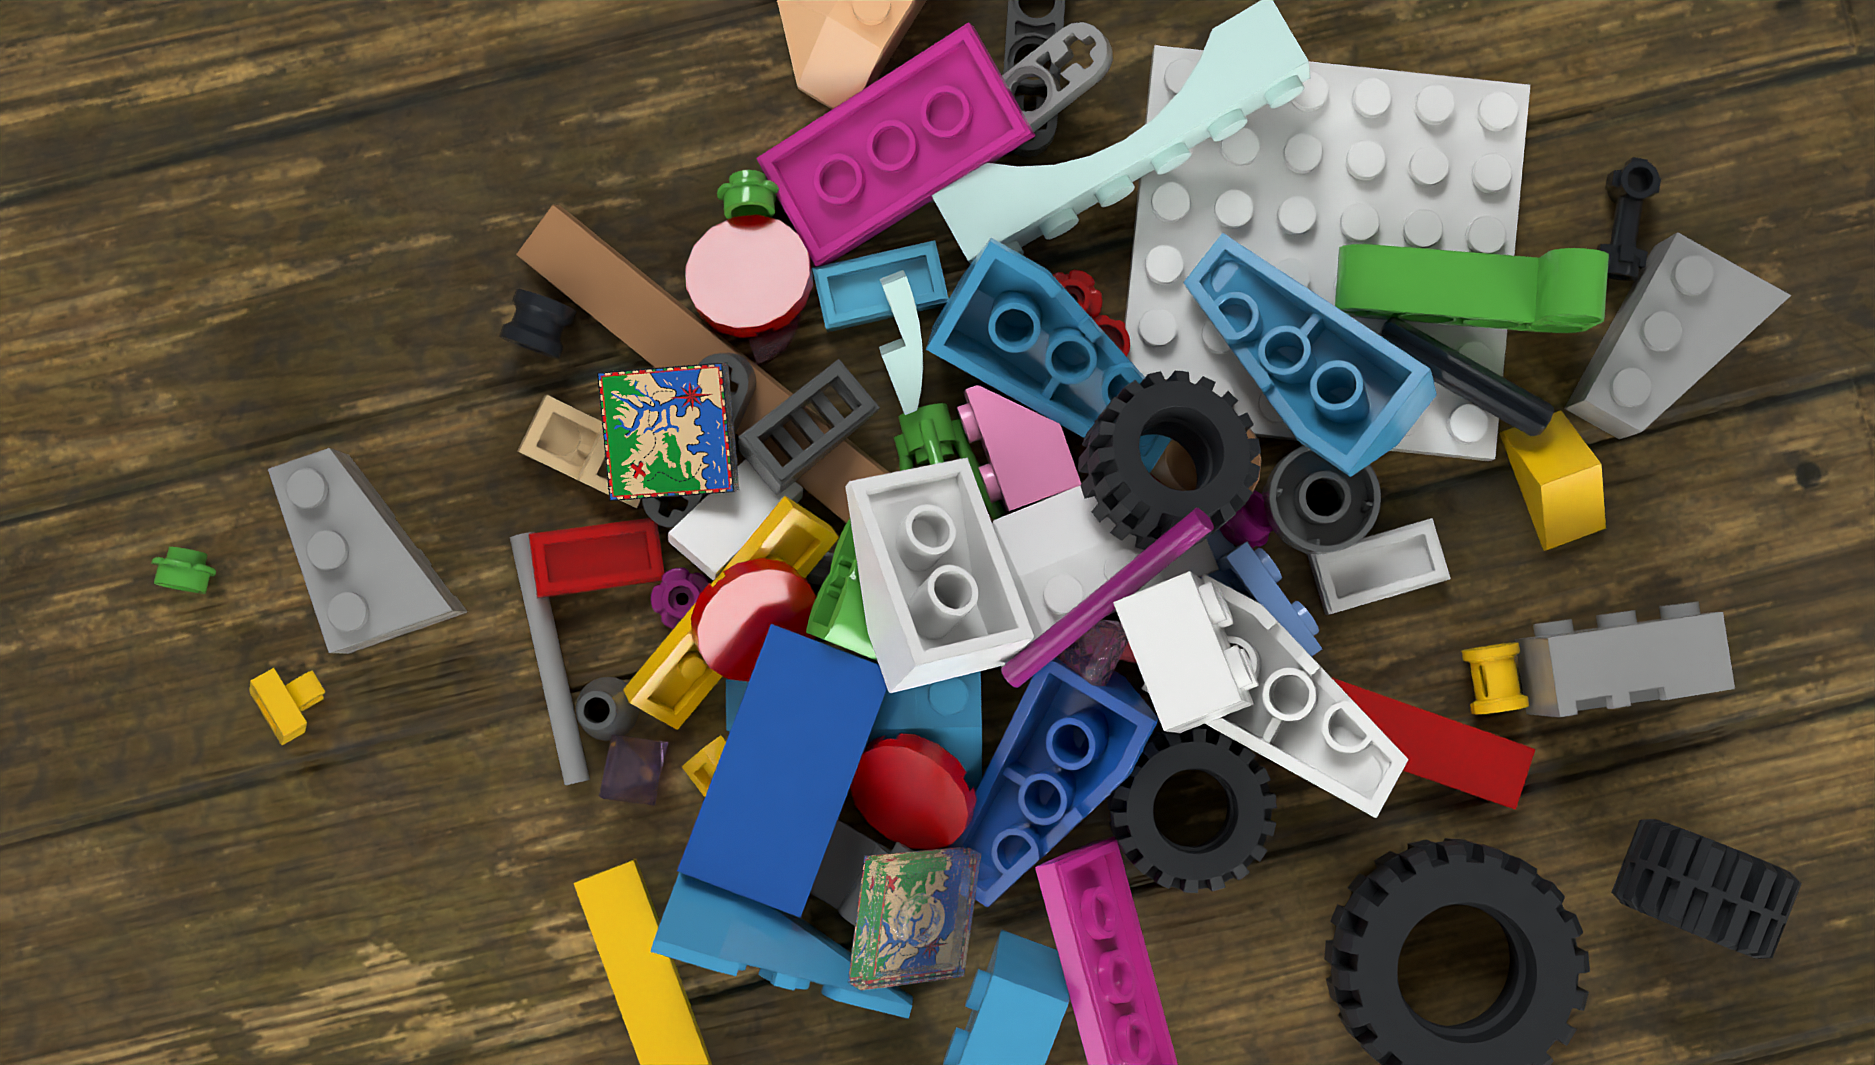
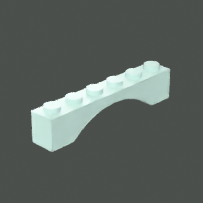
M1261 0L1212 29L1199 62L1181 90L1154 119L1125 140L1091 156L1056 165L1016 167L985 163L931 196L970 264L990 238L1023 255L1024 252L1021 247L1041 235H1044L1045 239H1052L1062 235L1079 222L1077 214L1099 202L1101 207H1106L1122 200L1134 190L1135 186L1132 182L1154 169L1157 174H1164L1175 169L1191 156L1189 149L1205 139L1212 137L1214 141H1220L1233 135L1246 125L1248 120L1245 116L1267 103L1270 108H1277L1297 97L1305 88L1302 83L1310 79L1309 61L1273 0Z

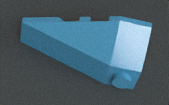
M1224 233L1220 235L1183 282L1295 438L1350 477L1396 447L1437 396L1430 368Z
M993 238L989 239L961 277L932 327L926 348L931 353L1085 438L1086 433L1093 426L1094 421L1125 386L1134 380L1140 384L1145 378L1047 269ZM1161 435L1140 436V455L1149 473L1172 439Z
M679 872L650 952L733 976L737 975L738 970H746L747 965L760 968L759 976L771 981L770 983L774 986L795 990V988L808 989L810 981L823 985L821 993L824 996L835 1001L909 1019L913 996L887 978L848 983L852 953L804 919Z

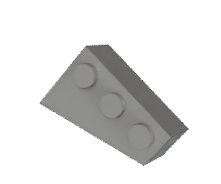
M327 448L268 469L329 653L349 654L468 612L459 599L453 596L431 567V562L422 550L415 546L396 521V516L348 454Z
M1699 601L1660 606L1661 619L1637 622L1635 610L1596 615L1598 628L1577 631L1573 629L1572 619L1533 624L1534 637L1515 639V642H1519L1520 653L1517 654L1523 695L1528 696L1529 707L1525 708L1526 714L1565 717L1577 715L1579 710L1601 707L1614 709L1631 706V703L1658 699L1670 700L1735 689L1723 612L1700 613Z

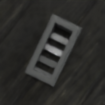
M838 359L740 435L737 447L776 495H779L877 413L880 407ZM829 386L833 387L853 411L846 418L839 413L823 394ZM811 403L832 427L826 434L820 430L804 411L808 404ZM790 420L811 444L804 451L783 427ZM770 437L790 460L784 467L779 464L763 445Z

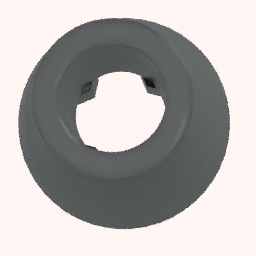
M602 677L591 681L582 689L576 702V717L580 726L587 734L599 740L609 741L623 737L634 727L638 719L639 708L629 703L623 690L627 685L626 682L614 677ZM601 698L608 703L610 708L609 716L603 722H600L598 715L591 711L593 702Z

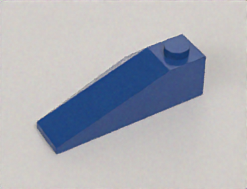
M1071 645L1033 675L975 792L977 801L973 818L960 837L948 847H967L961 891L986 907L993 905L1130 776L1159 720L1123 675L1113 671L1108 666L1094 670L1093 673L1092 663L1086 665V671L1080 665L1096 661V659L1086 656L1079 658L1078 663L1077 651L1071 653L1072 659L1068 656L1074 647H1071ZM1099 662L1100 667L1105 666L1104 664H1102L1101 662ZM1113 672L1109 681L1107 675L1102 676V682L1095 678Z

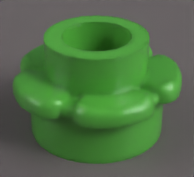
M742 170L730 175L729 183L722 184L718 188L717 198L724 202V215L727 219L756 214L771 218L775 214L774 203L776 202V193H778L779 187L776 183L767 180L766 175L760 171Z
M169 547L165 559L155 557L151 564L158 566L154 584L206 594L209 578L216 575V569L206 566L208 554L178 547Z

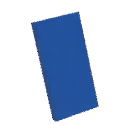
M770 625L679 864L678 872L801 918L887 690L879 664L777 625Z

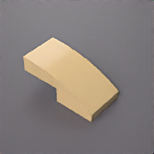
M544 395L518 448V452L609 495L602 421L549 395ZM641 499L620 501L637 508Z

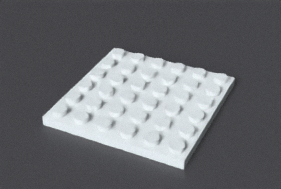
M1154 46L1145 124L1154 119L1181 90L1199 62L1204 50ZM1309 62L1310 79L1302 83L1305 88L1297 97L1277 108H1270L1268 103L1245 116L1248 121L1243 128L1223 140L1214 141L1212 137L1205 139L1190 148L1191 156L1175 169L1164 174H1157L1154 169L1139 178L1124 321L1125 329L1130 337V350L1127 358L1144 377L1147 374L1161 371L1166 380L1177 370L1189 372L1190 382L1194 384L1202 376L1216 382L1212 390L1213 392L1222 397L1229 391L1239 400L1232 408L1238 416L1248 412L1254 424L1251 430L1256 437L1298 441L1183 282L1222 233L1334 306L1339 247L1343 245L1374 244L1514 256L1530 85ZM1352 317L1377 334L1387 321ZM1405 321L1503 377L1507 329ZM1434 382L1437 396L1400 443L1390 450L1492 461L1496 455L1499 418Z

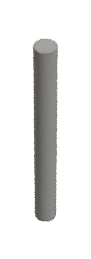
M535 532L523 533L510 537V542L564 785H570L590 780L550 599L549 597L537 599L528 537L529 534Z

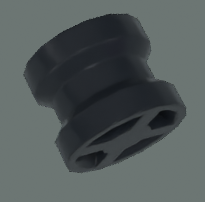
M516 289L512 300L516 308L512 321L503 324L499 337L533 352L560 359L564 348L560 337L564 327L573 324L577 311L542 295Z

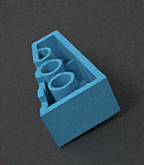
M1004 930L1000 931L987 970L978 969L972 982L965 1007L972 1009L965 1030L958 1027L955 1028L943 1065H1045L1068 1007L1070 996L1056 949Z

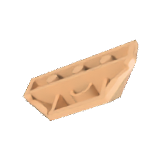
M777 0L798 89L832 110L876 82L927 0Z

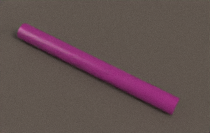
M1195 508L1002 666L1001 671L1006 681L1013 687H1020L1116 609L1113 602L1137 592L1211 532L1214 526L1206 513L1199 508Z

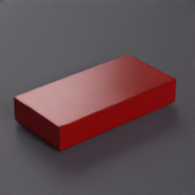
M651 518L531 533L528 535L537 599L662 581L664 567L658 524Z

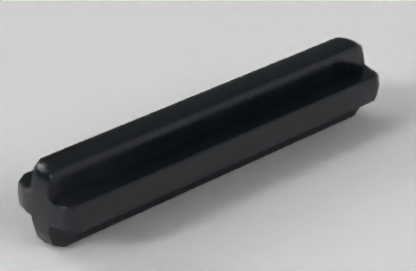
M1398 317L1388 319L1378 335L1430 368L1434 382L1529 436L1540 435L1551 421L1554 408L1550 403Z

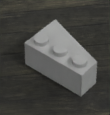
M1677 232L1653 247L1647 258L1646 267L1640 270L1637 280L1634 281L1564 409L1618 439L1642 432L1791 295Z

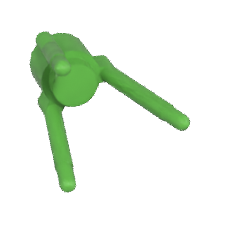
M947 404L927 405L919 407L917 411L907 415L903 413L899 416L903 434L895 436L894 441L899 456L900 471L913 469L914 455L917 465L943 463L945 459L954 456L952 445H954L961 459L968 458L984 504L992 519L996 520L1006 516L999 501L990 502L978 467H980V464L966 439L961 420L951 421Z

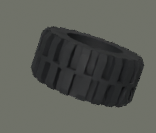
M1445 838L1444 842H1432L1425 839L1408 843L1406 851L1399 854L1389 851L1374 860L1377 868L1367 877L1360 873L1347 887L1353 894L1345 907L1337 904L1330 920L1331 923L1336 925L1334 939L1326 940L1324 960L1331 964L1332 976L1326 978L1330 997L1338 1004L1340 1009L1338 1016L1346 1030L1359 1042L1361 1048L1381 1065H1551L1554 1062L1546 1053L1556 1040L1567 1046L1577 1030L1567 1024L1572 1008L1585 1010L1589 991L1578 986L1579 973L1590 972L1589 952L1577 946L1576 937L1584 933L1577 915L1565 910L1562 905L1565 896L1552 881L1540 877L1537 874V868L1521 858L1484 844L1481 845L1464 839ZM1450 904L1469 905L1483 910L1502 927L1507 939L1510 957L1507 980L1498 998L1481 1015L1457 1025L1444 1026L1435 1024L1417 1015L1407 1004L1400 992L1397 975L1400 951L1409 932L1427 914Z

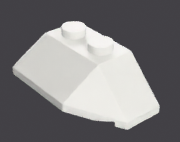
M1081 486L1003 516L992 523L1035 637L1024 648L1144 551L1135 547L1136 536L1129 534L1121 541L1110 532L1116 525L1108 517L1099 523L1091 512L1098 502L1095 496L1084 499ZM1207 539L1188 549L1137 592L1189 571L1200 578L1204 574L1208 575L1219 570Z

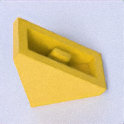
M1561 410L1553 413L1551 421L1540 435L1529 436L1515 427L1499 433L1544 551L1606 529L1602 464Z

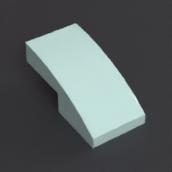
M904 270L881 278L880 282L902 338L880 346L879 349L904 414L907 415L917 411L922 386L923 349L914 297Z

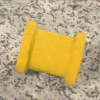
M1519 642L1488 645L1461 651L1463 661L1469 662L1476 698L1470 704L1472 714L1498 713L1529 707L1528 696L1520 693L1515 656L1520 653Z

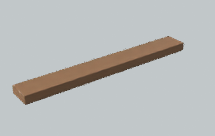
M554 204L551 206L516 254L655 368L698 365L707 356L729 352L744 357L753 367L756 376V387L736 433L737 435H742L793 395L562 206ZM730 366L723 371L725 393L737 392L739 385L730 379L733 370ZM806 406L804 408V411L824 434L832 429L826 420L810 407ZM791 420L783 426L803 451L811 445ZM771 437L763 443L782 467L790 462ZM846 438L795 482L847 523L850 514L845 486L848 482L890 472Z

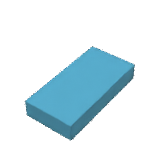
M935 240L812 268L827 332L894 317L880 279L904 270L907 276L917 312L945 306L949 299Z

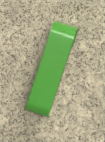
M1374 244L1343 245L1339 247L1335 307L1351 317L1388 320L1391 317H1398L1407 322L1544 333H1580L1604 322L1609 254L1594 249L1562 248L1548 251L1541 257L1536 258Z

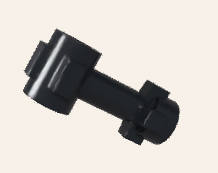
M1632 157L1626 161L1622 169L1614 170L1607 175L1605 190H1607L1609 198L1616 204L1610 244H1600L1596 250L1609 254L1608 279L1635 281L1638 278L1639 269L1646 267L1648 252L1636 248L1643 200L1659 193L1661 183L1657 169L1648 162V159Z

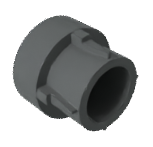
M1304 445L1286 455L1276 464L1268 477L1266 486H1264L1262 499H1264V508L1268 522L1282 541L1305 554H1328L1356 544L1370 531L1379 513L1381 493L1377 476L1370 464L1350 477ZM1313 481L1327 482L1336 491L1337 506L1329 516L1315 514L1306 503V491Z

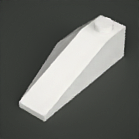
M1204 574L1201 579L1205 583L1212 581L1215 588H1220L1233 618L1234 624L1224 627L1230 646L1238 645L1240 650L1244 648L1259 686L1249 689L1253 705L1205 724L1377 818L1409 759L1263 605ZM1144 683L1142 689L1148 692L1147 687Z

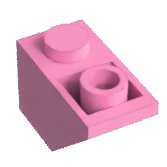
M979 385L965 389L963 393L967 404L957 407V411L969 443L980 440L989 464L980 466L978 469L991 503L1002 500L1005 510L1011 511L1082 484L1059 423Z

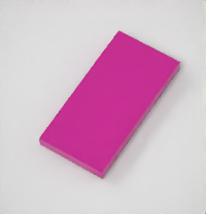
M968 22L756 159L767 179L778 185L779 191H777L776 195L815 266L819 267L832 263L932 201L933 197L931 195L985 163H993L1036 135L976 29Z
M1114 836L1098 839L1036 866L1037 877L1088 1065H1178L1117 839Z

